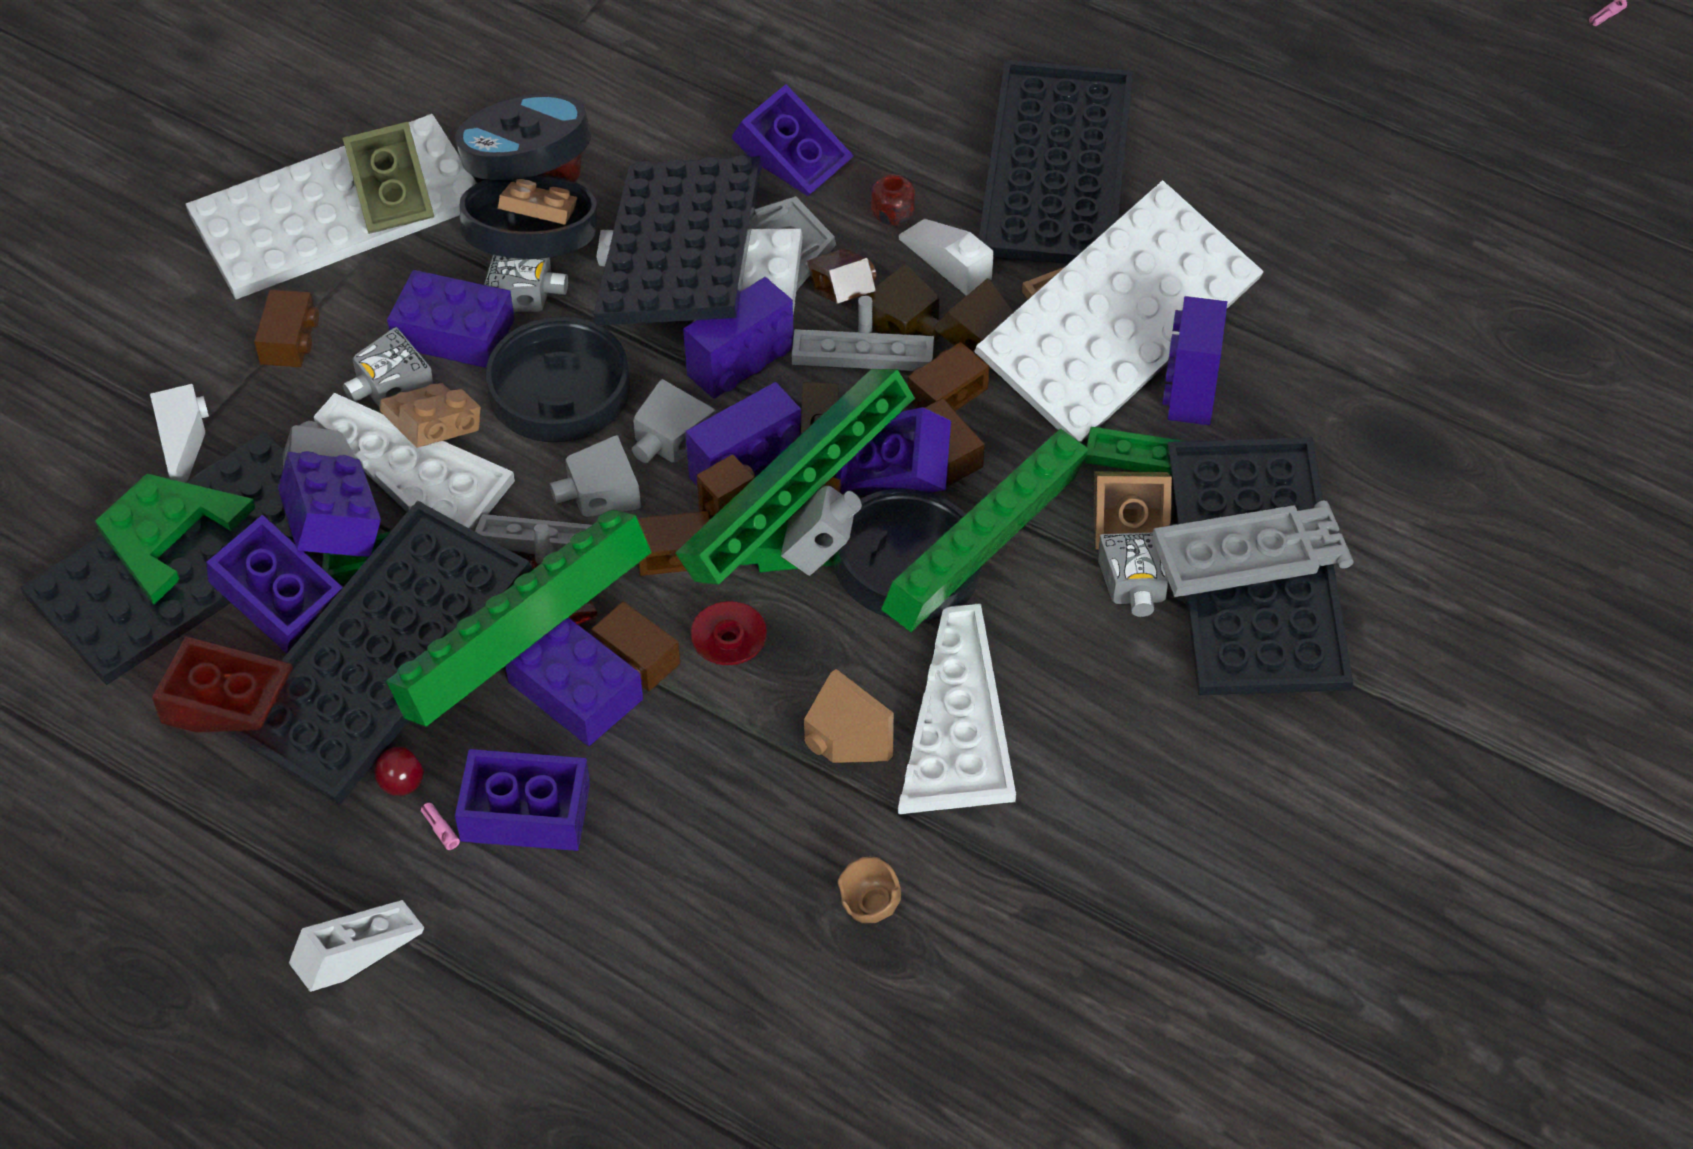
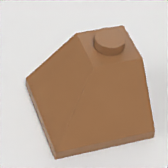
M835 669L830 673L804 718L805 742L812 752L817 755L822 754L832 763L889 761L893 757L894 713Z

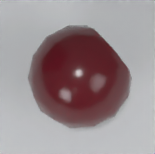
M393 747L384 751L376 760L374 768L376 783L385 793L393 796H405L414 792L422 783L424 775L420 762L406 747Z

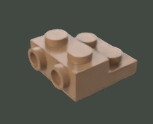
M443 383L431 384L413 391L401 392L394 396L383 398L380 401V412L416 448L479 431L481 407L463 389L450 390Z

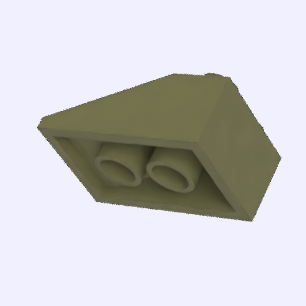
M409 122L343 137L368 234L434 218Z

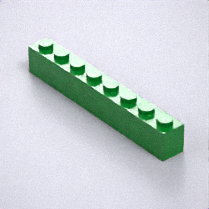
M871 369L675 552L694 582L719 585L915 399L898 369Z
M1060 428L892 582L881 610L912 632L1076 478L1089 449Z
M614 509L601 514L596 523L585 531L572 536L568 544L557 552L547 555L542 560V563L531 572L519 576L514 581V584L502 594L491 597L482 609L474 615L462 619L453 631L445 637L430 643L427 650L414 660L402 664L398 668L397 673L386 680L404 718L427 727L651 554V549L636 515Z

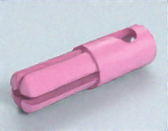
M1614 0L1591 16L1589 22H1594L1592 25L1598 26L1627 7L1626 0Z
M432 803L424 804V807H421V812L433 827V831L447 850L456 848L460 840L447 821L442 818Z

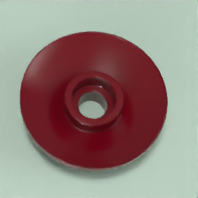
M734 601L719 602L708 606L697 615L691 627V641L697 653L707 661L719 665H737L752 659L763 648L767 636L766 624L760 613L747 604Z

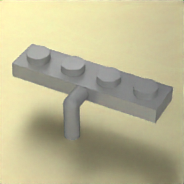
M861 296L858 300V332L795 329L792 365L914 371L916 368L923 367L933 360L934 336L872 333V298Z
M482 514L475 532L508 550L535 554L536 563L540 565L547 555L557 552L570 542L572 536L585 531L592 525Z

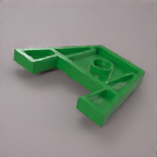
M146 474L95 521L100 533L154 605L179 580L177 571L158 560L173 543L203 515L231 531L256 507L254 500L251 498Z

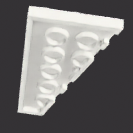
M336 393L328 399L314 416L315 423L319 425V428L338 430L343 433L355 457L360 459L363 471L406 512L418 500L475 531L481 515H488L515 481L512 471L447 442L440 441L416 448L383 414Z
M981 604L952 606L942 611L932 664H930L927 686L922 699L909 764L907 765L904 787L898 805V814L1009 803L1016 800L1015 785Z

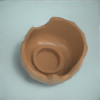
M862 857L849 863L839 876L838 886L841 893V903L847 914L851 915L854 920L860 923H877L893 915L901 900V887L896 873L889 864L878 857Z

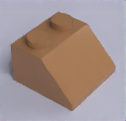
M1094 471L1095 549H1099L1100 534L1151 533L1154 528L1170 526L1172 477L1168 472Z

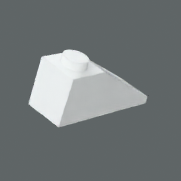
M923 219L899 234L900 241L966 296L987 278L992 280L993 250L971 232Z
M193 384L150 394L170 479L180 482H186L189 479L206 433L202 418L209 417L204 396L196 397Z
M400 900L302 928L289 964L309 991H315L346 981L422 934L424 926L405 902Z

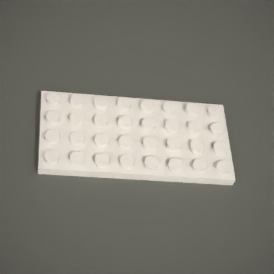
M433 114L411 121L409 125L434 218L368 234L345 146L186 203L190 218L235 299L459 216L460 198L466 190L477 184V182L463 168L459 154Z
M1162 180L976 346L974 352L1056 429L1059 430L1061 428L1077 441L1083 443L1089 437L1091 427L1099 428L1168 364L1172 334L1179 335V332L1172 331L1175 310H1183L1184 296L1228 301V308L1260 279L1264 271Z

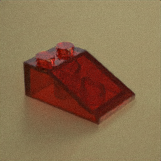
M185 637L154 692L152 699L162 724L196 733L261 730L293 667L290 663Z

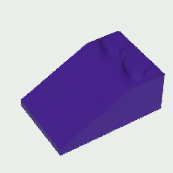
M787 84L743 119L731 137L748 156H760L764 169L806 196L811 195L854 157Z
M923 407L900 412L836 473V478L841 479V494L843 495L847 491H851L856 495H870L890 489H914L928 493L946 490L951 420Z

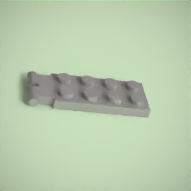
M1320 501L1315 504L1313 509L1297 511L1294 505L1154 528L1152 534L1154 545L1174 597L1317 573L1319 566L1338 563L1340 568H1348L1354 563L1343 535L1337 533L1339 526L1328 501Z

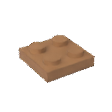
M517 179L516 183L511 182L500 195L498 209L561 224H566L575 210L577 197L570 196V192L566 189L550 187L549 190L536 188L537 184L535 182L524 179Z

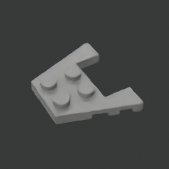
M795 196L755 209L756 214L753 217L752 229H801L803 240L797 291L810 276L807 260L830 253L836 246L835 236Z

